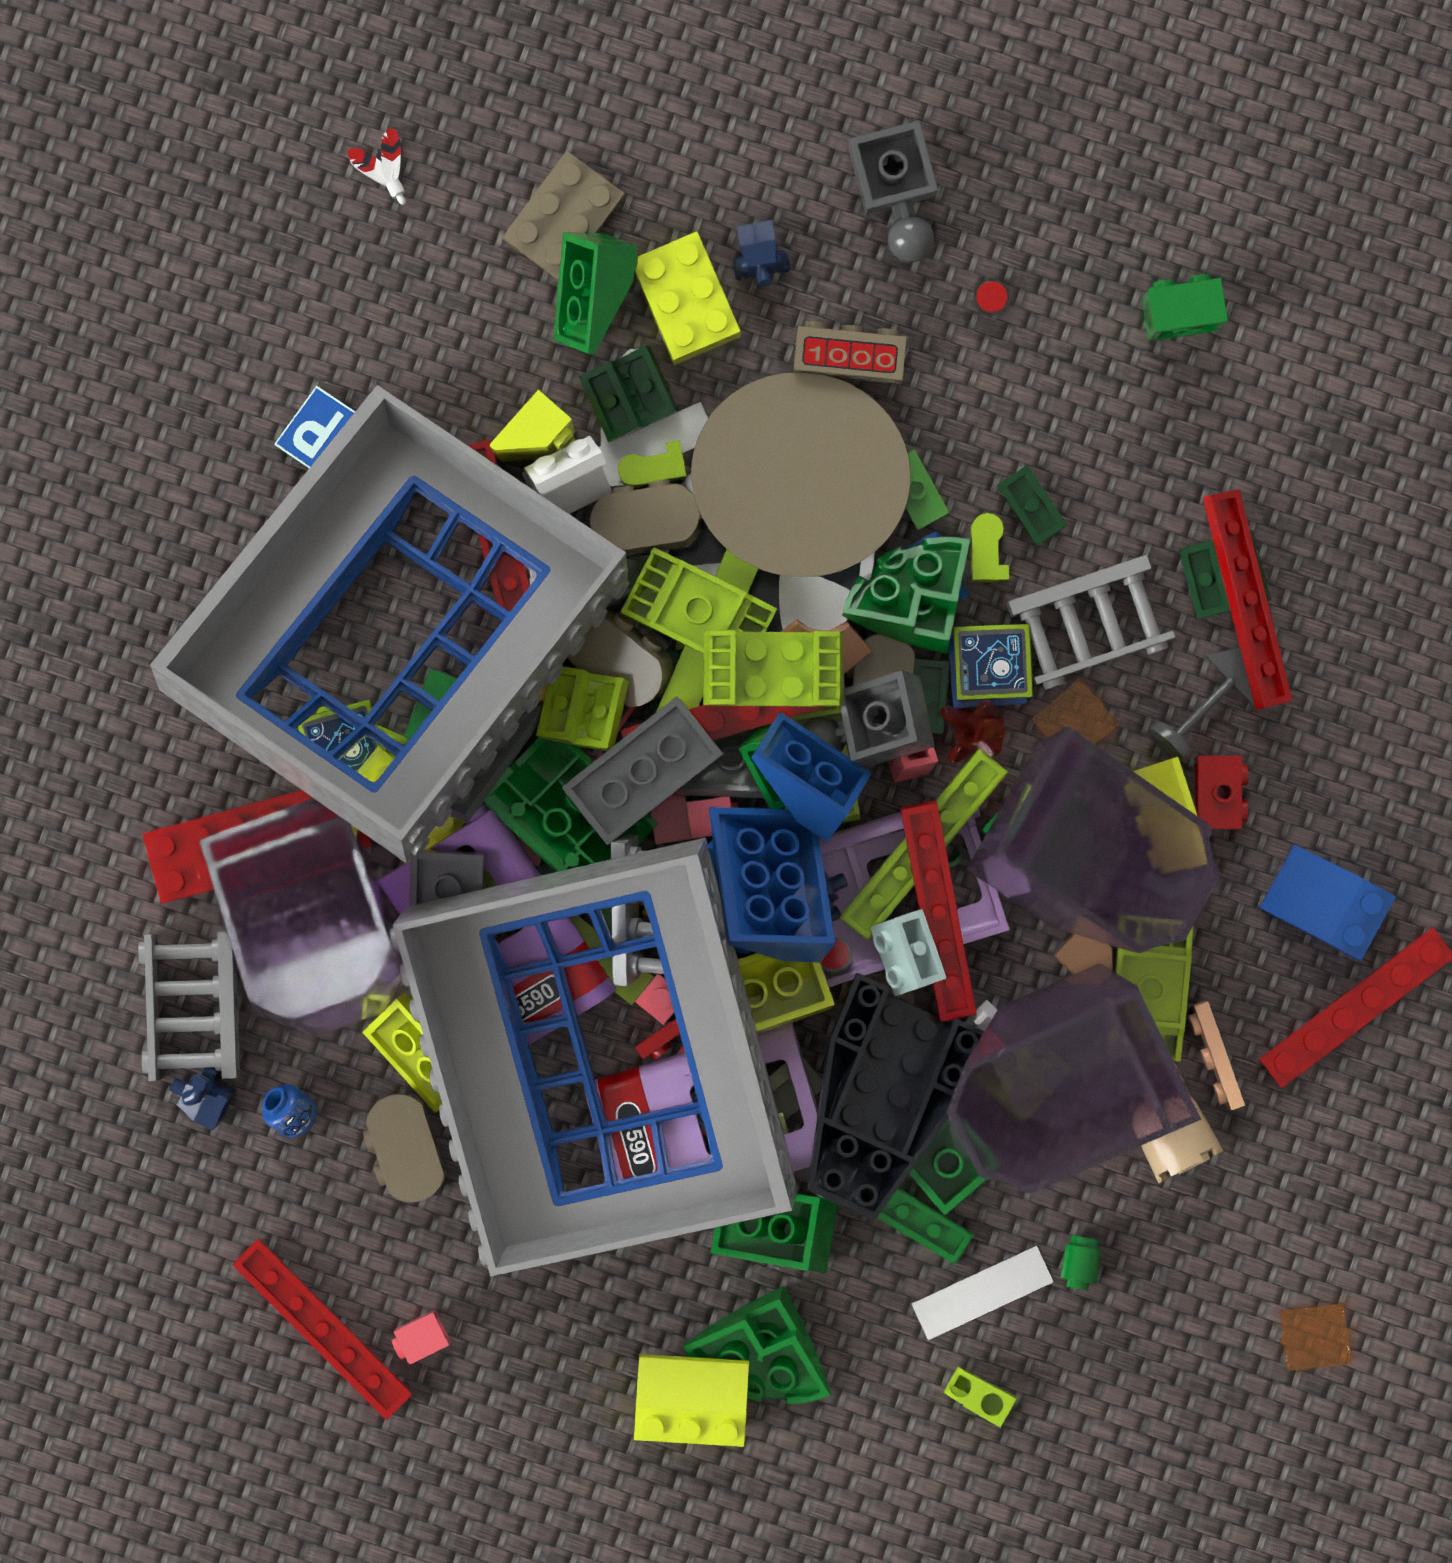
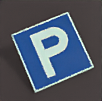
M316 386L274 445L310 468L355 411Z

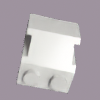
M591 436L575 440L567 447L551 455L540 457L535 463L525 467V472L522 473L528 487L568 514L600 499L604 495L612 493L602 467L607 463L602 451Z

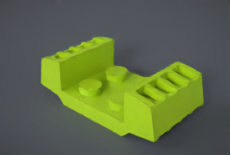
M653 547L621 613L651 630L654 629L704 654V631L736 630V632H766L777 608Z
M704 631L703 705L844 707V632Z
M1120 916L1117 923L1115 947L1118 948L1111 1021L1107 1025V1055L1181 1062L1194 923Z

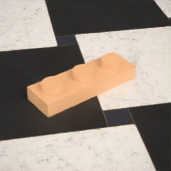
M1203 1001L1191 1005L1193 1014L1188 1015V1019L1194 1035L1201 1034L1205 1048L1200 1050L1206 1069H1213L1218 1083L1212 1084L1219 1105L1226 1104L1229 1110L1245 1106L1209 1002Z

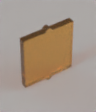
M1081 679L1031 719L1048 739L1047 745L1054 746L1069 765L1119 725L1102 705L1103 700L1096 698Z
M1343 1303L1279 1311L1282 1337L1279 1339V1342L1284 1345L1287 1371L1351 1363L1348 1337L1351 1335V1332L1346 1328Z

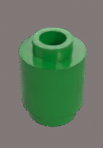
M1071 1235L1070 1244L1065 1246L1060 1276L1062 1279H1067L1066 1287L1088 1290L1089 1283L1097 1284L1102 1250L1099 1249L1100 1240Z

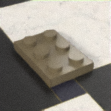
M566 150L508 228L502 239L559 281L563 232L598 233L624 198L625 193Z

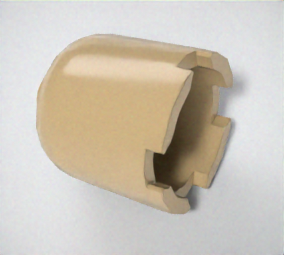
M1161 1091L1145 1100L1147 1107L1140 1111L1135 1119L1134 1130L1158 1184L1169 1179L1166 1174L1167 1172L1171 1176L1178 1173L1180 1175L1211 1159L1208 1154L1209 1151L1212 1152L1213 1156L1223 1152L1200 1107L1187 1094L1177 1093L1167 1096L1165 1091Z

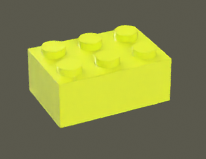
M697 231L638 256V264L634 274L674 365L740 338L741 331Z

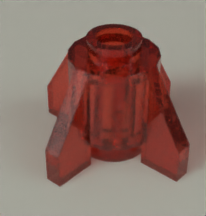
M982 700L974 713L953 707H942L939 714L951 724H955L954 736L959 743L954 745L947 757L951 764L962 761L979 748L990 757L1000 754L1005 726L994 703L990 700Z

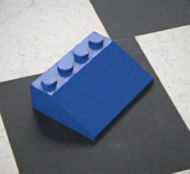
M711 807L709 809L728 945L785 962L821 963L835 945V937L819 836L798 823L788 809Z

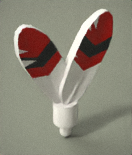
M388 128L382 137V162L363 149H348V158L356 169L374 181L386 186L392 198H397L399 204L404 205L406 203L403 196L405 190L398 179L401 163V144L395 129Z

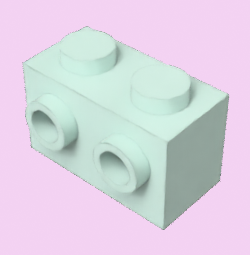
M923 909L870 927L875 948L882 959L886 971V979L892 988L894 996L947 978Z

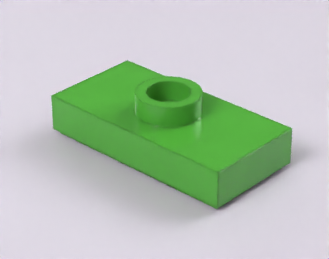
M914 449L907 453L910 465V488L905 510L916 530L919 531L948 515L949 511Z

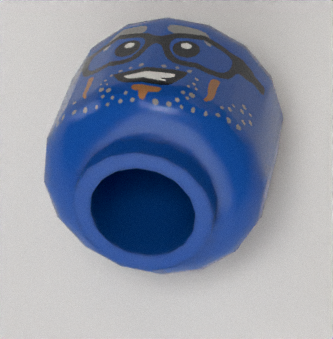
M284 1084L271 1089L266 1094L262 1103V1115L266 1124L285 1137L295 1138L301 1136L314 1125L317 1111L316 1103L308 1094L294 1085Z

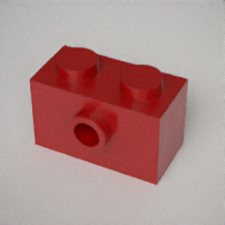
M1242 756L1194 757V806L1202 830L1242 829V822L1248 821V801L1242 800V786L1248 785V764H1242Z

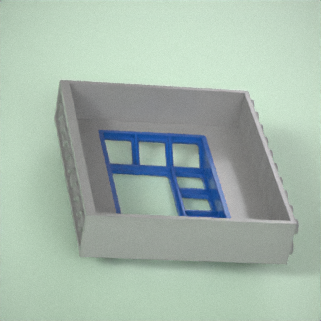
M377 385L153 660L150 667L161 692L407 863L413 855L418 857L424 851L430 840L428 835L435 826L440 828L446 823L452 813L450 807L457 798L463 799L470 792L475 782L473 778L481 768L486 770L491 765L497 755L495 749L502 740L509 741L519 727L517 721L524 712L530 713L537 706L541 699L540 692L547 683L553 684L558 679L563 670L562 663L569 655L575 656L585 642L584 635L591 626L596 628L600 625L607 614V609L605 608L612 599L618 600L625 593L629 585L627 581L626 552ZM417 492L449 513V518L426 554L394 533ZM460 522H463L493 544L492 549L471 583L465 582L437 562ZM389 544L461 593L462 596L367 716L361 717L290 668L288 664L382 546ZM503 552H507L537 574L534 582L510 612L481 593L484 584ZM472 603L477 604L502 621L476 656H473L446 637ZM438 647L467 666L440 701L411 682L414 675ZM278 676L283 677L312 697L288 720L280 719L252 699ZM401 692H405L431 710V713L405 746L375 727L376 723ZM321 707L328 708L356 728L331 751H326L296 730ZM365 737L371 738L396 756L375 782L369 781L340 760Z
M706 837L405 907L394 922L393 929L390 930L391 942L394 950H400L403 960V964L400 965L401 978L404 985L410 986L413 996V999L410 1000L411 1014L414 1021H419L423 1032V1035H420L421 1050L425 1057H430L433 1068L429 1073L430 1082L434 1092L439 1091L443 1104L439 1106L440 1118L443 1126H449L452 1137V1140H449L450 1154L453 1161H458L462 1172L459 1175L460 1190L464 1197L468 1196L472 1208L468 1211L469 1222L472 1230L478 1231L481 1244L478 1245L479 1258L483 1266H488L490 1277L792 1211L798 1186L735 947L727 943L721 894ZM642 901L650 919L653 935L618 943L614 942L601 910ZM588 913L602 946L562 955L548 922ZM535 926L549 958L509 967L501 952L495 934ZM657 947L698 1101L608 1121L605 1119L565 967ZM552 971L564 1014L524 1022L512 980ZM567 1027L579 1069L542 1078L539 1077L527 1035ZM582 1082L594 1124L554 1132L542 1090ZM701 1113L708 1136L711 1153L710 1160L670 1168L662 1122ZM649 1125L652 1131L658 1170L654 1173L617 1180L610 1133ZM597 1137L605 1182L600 1185L565 1192L557 1145Z

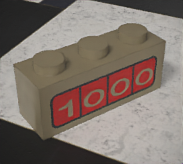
M806 321L805 327L798 326L793 372L815 373L839 379L901 385L907 337L899 336V331L894 329L880 328L878 333L874 334L864 333L863 327L856 325H842L841 330L827 329V323Z

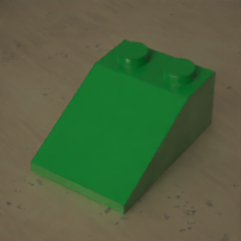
M563 232L554 341L587 354H595L633 283L634 270L638 264L637 245L603 233Z
M796 1194L792 1211L715 1227L710 1253L805 1271L827 1273L838 1205L824 1198Z

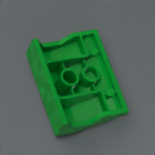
M538 737L507 768L483 803L490 810L492 809L498 818L555 872L611 860V843L606 845L562 789L566 783L594 761L578 746ZM648 813L622 835H638L639 846L657 826L658 822Z

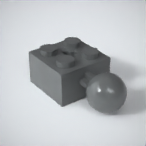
M920 120L849 138L848 150L866 216L892 209L895 223L891 226L888 233V245L891 252L898 259L905 262L922 260L933 248L934 233L927 221L916 216L913 204L936 198L938 188ZM887 162H893L895 167L901 166L902 169L898 170V175H891L884 171L887 168Z
M903 670L844 688V707H840L843 722L838 723L832 718L819 716L810 719L803 725L804 728L840 752L843 751L847 743L851 761L868 767L935 747L920 676Z

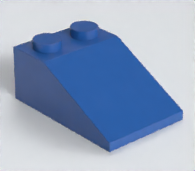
M779 712L751 757L794 819L826 842L829 841L847 817L872 774L782 712Z
M1294 844L1259 908L1349 958L1361 961L1396 896Z

